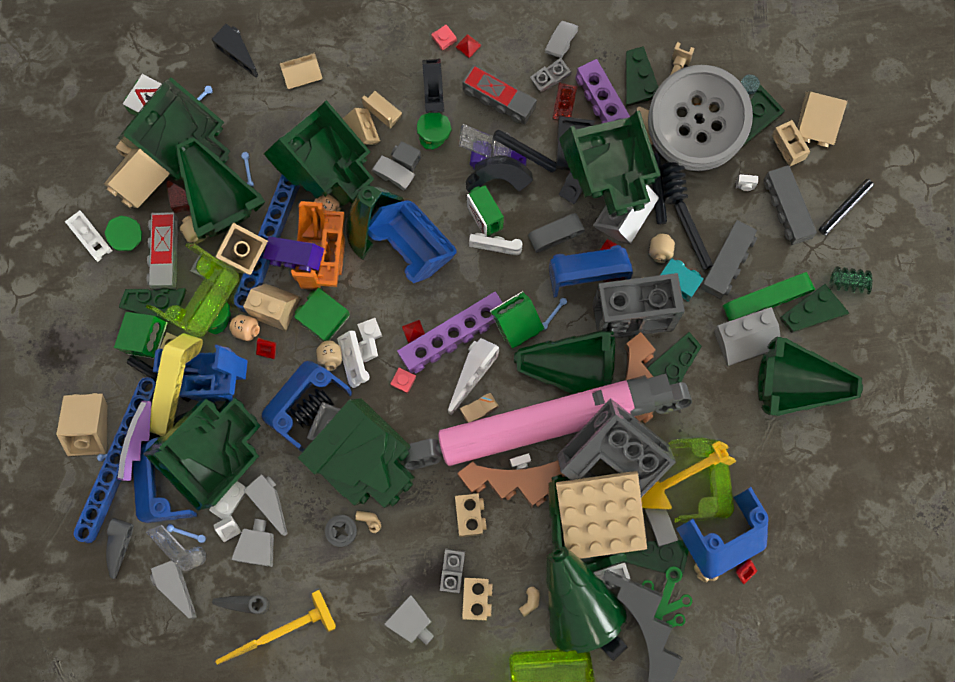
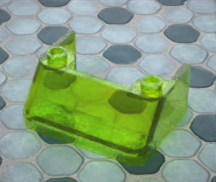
M186 243L185 247L200 256L196 263V270L205 278L185 309L172 305L164 313L148 304L145 308L190 335L202 337L207 333L238 284L239 275L235 270L196 244Z
M689 438L670 440L668 444L670 448L691 447V451L696 457L707 458L709 454L715 452L712 445L720 440ZM720 462L708 467L712 497H705L699 502V514L679 515L675 518V523L688 522L692 519L694 521L726 519L733 514L734 502L729 465Z
M557 649L516 652L509 657L511 682H595L590 652L577 653L576 650L565 652Z

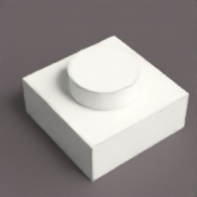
M739 174L736 180V188H741L743 191L754 190L758 184V176Z
M376 318L357 324L363 340L382 337Z
M367 338L358 343L363 362L378 356L374 338Z
M529 453L510 459L512 469H526L528 464H531Z
M232 516L214 524V528L223 542L241 533L239 526Z

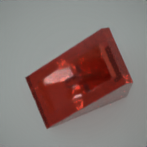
M559 83L553 119H558L559 116L572 117L577 86Z
M168 180L166 184L170 207L173 212L177 214L190 211L186 191Z

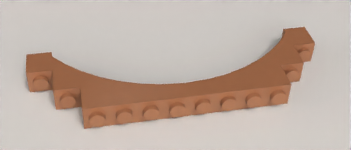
M640 332L627 342L624 347L627 351L625 380L646 375L647 379L653 377L643 365V362L647 364L654 358L655 348ZM653 412L635 416V418L640 422L647 423L654 416L652 415ZM557 460L543 466L519 470L491 469L477 466L474 462H471L457 474L471 494L474 492L478 494L487 487L485 484L488 482L501 500L505 498L510 500L517 494L515 490L518 489L531 507L534 505L539 507L547 501L545 497L549 495L548 483L552 481L551 478L562 473L559 461Z

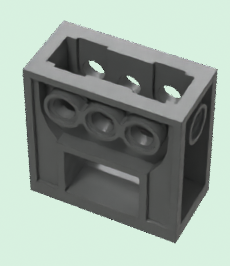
M678 273L599 283L592 304L596 330H613L614 335L611 336H615V338L636 336L640 332L645 335L674 331L685 312Z
M611 398L557 455L561 473L570 480L597 477L590 469L599 459H602L617 471L616 474L637 471L641 498L676 463L669 444Z

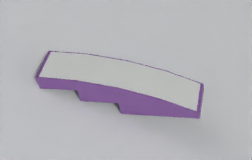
M141 401L132 418L120 456L119 480L131 481L132 461H140L141 441H149L151 401Z

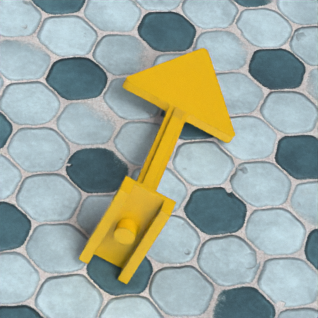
M718 441L712 445L715 452L709 454V457L661 483L658 480L641 498L642 508L672 509L664 492L666 489L713 464L716 465L721 462L731 465L735 463V458L730 457L726 450L729 448L728 445Z
M320 590L311 594L315 609L309 611V614L261 636L258 640L245 644L216 660V664L218 665L253 650L258 645L266 644L309 622L314 623L321 619L327 632L335 629L336 625Z

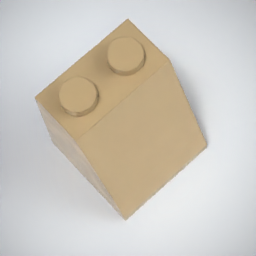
M806 92L797 126L804 141L810 143L811 139L818 141L817 145L828 147L829 144L834 145L847 101L814 92Z
M132 149L104 185L108 187L106 190L115 197L116 195L123 199L121 202L130 209L131 207L138 208L170 173L141 149Z
M233 223L229 227L213 261L231 270L251 275L268 241Z
M265 283L250 290L243 307L249 316L256 318L257 321L287 331L301 296Z
M103 394L63 396L56 435L67 456L106 454L107 403Z

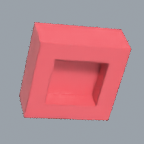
M447 25L431 34L433 40L442 51L457 41V37Z
M398 368L390 385L408 394L416 379V375Z

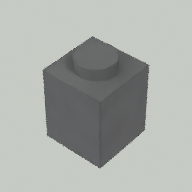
M403 141L398 146L396 145L391 153L393 161L412 173L421 160V151Z

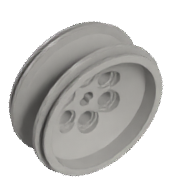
M710 65L685 67L666 78L654 94L648 114V129L651 140L662 157L668 162H676L679 166H684L686 170L704 171L719 167L735 156L749 136L753 119L751 101L741 82L729 72ZM699 98L701 104L695 106L692 104L691 99ZM714 104L718 106L719 111L713 113L709 110V106ZM683 109L686 112V116L681 118L677 115L676 111ZM694 117H702L701 121H703V123L697 124L696 119H694ZM711 124H720L721 130L714 131ZM685 127L688 129L689 134L682 136L679 133V129ZM703 134L706 137V142H698L696 136Z

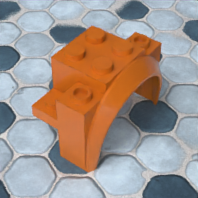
M301 201L299 204L297 241L313 243L324 248L319 271L311 269L310 272L299 270V267L291 270V275L299 283L301 289L317 290L320 286L337 287L338 275H342L345 237L343 234L345 213L326 211L323 203Z

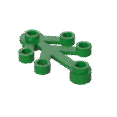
M671 566L666 570L667 582L663 591V597L654 616L660 620L663 619L664 615L682 607H689L692 604V597L688 594H683L679 600L668 604L675 583H678L682 578V572L676 566ZM673 570L678 573L675 578L670 576V572ZM647 579L643 581V586L645 583L649 582L652 585L651 589L654 590V584L651 580ZM684 597H688L690 599V602L688 604H684L682 602V599ZM677 613L673 619L666 622L673 625V627L682 626L685 624L686 619L682 613ZM677 616L683 617L682 623L676 622Z

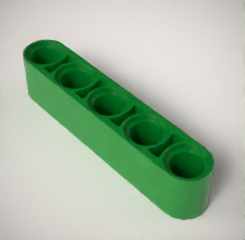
M805 272L732 300L722 307L728 320L732 321L805 296L813 292L815 287L808 273Z

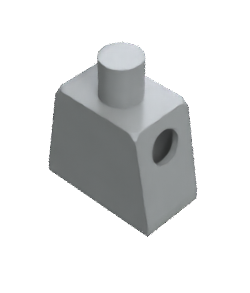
M255 519L253 530H242L232 560L273 567L274 536L271 533L265 532L267 521Z
M411 595L385 623L388 628L411 643L418 637L427 645L434 638V635L427 629L431 620Z

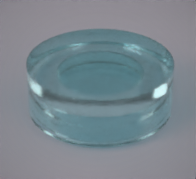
M746 75L742 79L741 84L748 94H754L759 88L760 82L756 76Z

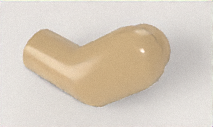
M356 512V520L366 522L372 533H377L381 529V522L375 513Z
M533 586L529 587L526 591L528 595L527 603L519 608L524 617L539 606L540 592Z

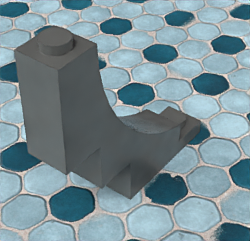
M607 569L602 579L606 580L605 584L610 587H621L617 598L631 611L643 631L649 652L650 668L648 682H673L683 656L664 648L673 625L654 617L663 594Z

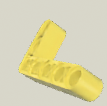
M183 333L165 345L161 355L151 406L150 433L164 436L173 428L185 365L200 353L203 345L201 338Z

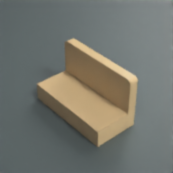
M315 53L280 63L288 89L322 79Z
M376 91L369 98L366 96L362 97L363 107L369 109V112L390 129L403 116L402 112Z
M354 108L343 118L364 144L376 145L380 142L369 109Z

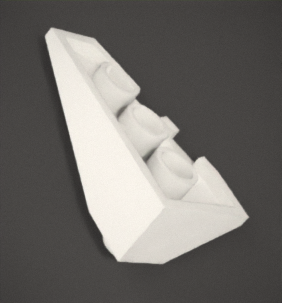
M482 338L478 342L474 341L468 349L470 352L448 408L450 415L456 411L498 358L499 347Z

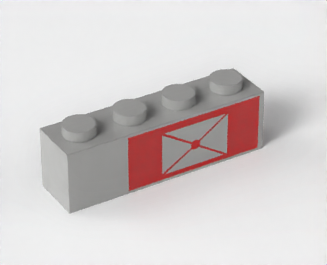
M174 212L151 213V219L148 222L151 237L148 238L150 255L147 257V264L150 267V272L147 274V284L153 290H176L178 217Z

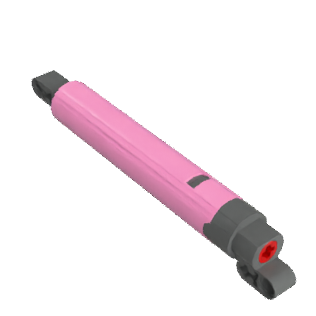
M666 374L648 379L644 375L439 430V444L436 439H426L409 444L411 448L408 450L409 455L404 459V465L408 470L423 468L437 464L441 461V455H443L445 463L451 466L579 432L610 398L634 417L654 411L664 414L690 406L692 399L686 383L681 382L670 385Z

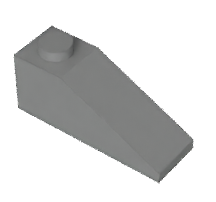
M261 474L244 489V492L283 536H286L288 533L278 492L274 488L276 483L269 476L265 478Z
M172 560L151 568L152 574L150 578L152 584L189 619L197 618L179 562Z

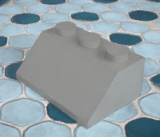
M646 185L651 202L645 205V209L636 212L631 209L627 210L628 213L617 216L616 214L609 215L607 206H605L593 226L617 241L631 243L659 197Z
M772 307L720 324L714 330L727 366L767 353L769 351L767 346L775 337H780L779 324Z

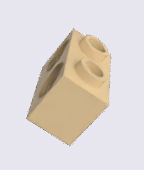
M793 120L775 128L772 137L787 164L791 167L805 160L810 150Z
M479 493L455 496L459 537L483 535V530H487L486 520L481 518V510H484L483 498H479ZM469 500L476 504V507L471 511L464 507L465 503ZM468 521H476L478 527L475 530H469L466 527Z
M464 578L462 619L487 621V616L491 617V604H487L488 596H492V584H488L489 579ZM475 584L483 585L484 592L482 594L476 595L473 593L472 588ZM474 604H480L483 607L481 615L476 616L471 612Z

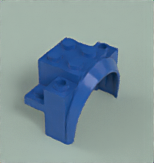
M215 345L216 353H199L185 365L179 397H187L199 402L204 399L211 402L232 399L236 380L246 379L248 360L237 356L230 348ZM161 348L155 351L153 372L155 373L159 371L163 351Z

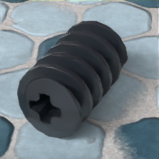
M668 162L661 165L666 204H676L688 198L687 194H682L687 191V187H682V185L687 183L686 180H681L686 174L680 173L685 167L679 166L676 162Z
M315 389L316 396L309 394L310 401L302 399L304 406L296 404L298 411L290 409L291 414L302 427L303 423L310 426L309 418L313 421L315 420V414L318 413L322 402L334 406V403L323 390Z

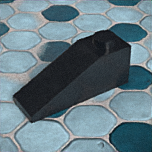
M225 23L212 38L215 48L257 78L256 67L240 36V31L236 27H230Z

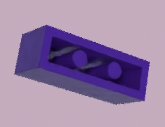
M269 236L263 259L270 261L269 264L276 267H281V264H283L284 267L293 270L299 267V270L310 272L311 269L319 271L324 248L313 243Z

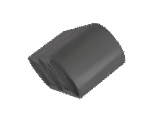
M574 213L530 232L528 237L535 252L538 253L579 236L585 229L577 213Z

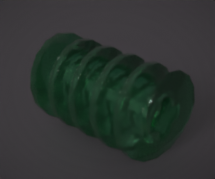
M836 266L830 277L829 288L832 290L833 286L836 285L837 291H839L841 286H844V291L847 292L849 287H851L852 293H855L856 289L859 288L860 294L863 293L864 289H867V295H869L873 286L872 273L870 270L864 272L862 269L856 272L855 268L848 270L847 267H843L841 270L839 266Z

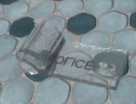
M465 124L461 125L460 147L488 158L495 156L511 158V149L494 140L493 136Z
M163 525L149 529L146 532L182 571H189L205 563L206 553L203 548L195 546L185 550Z

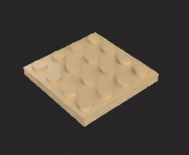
M637 471L556 482L564 544L579 559L647 549Z

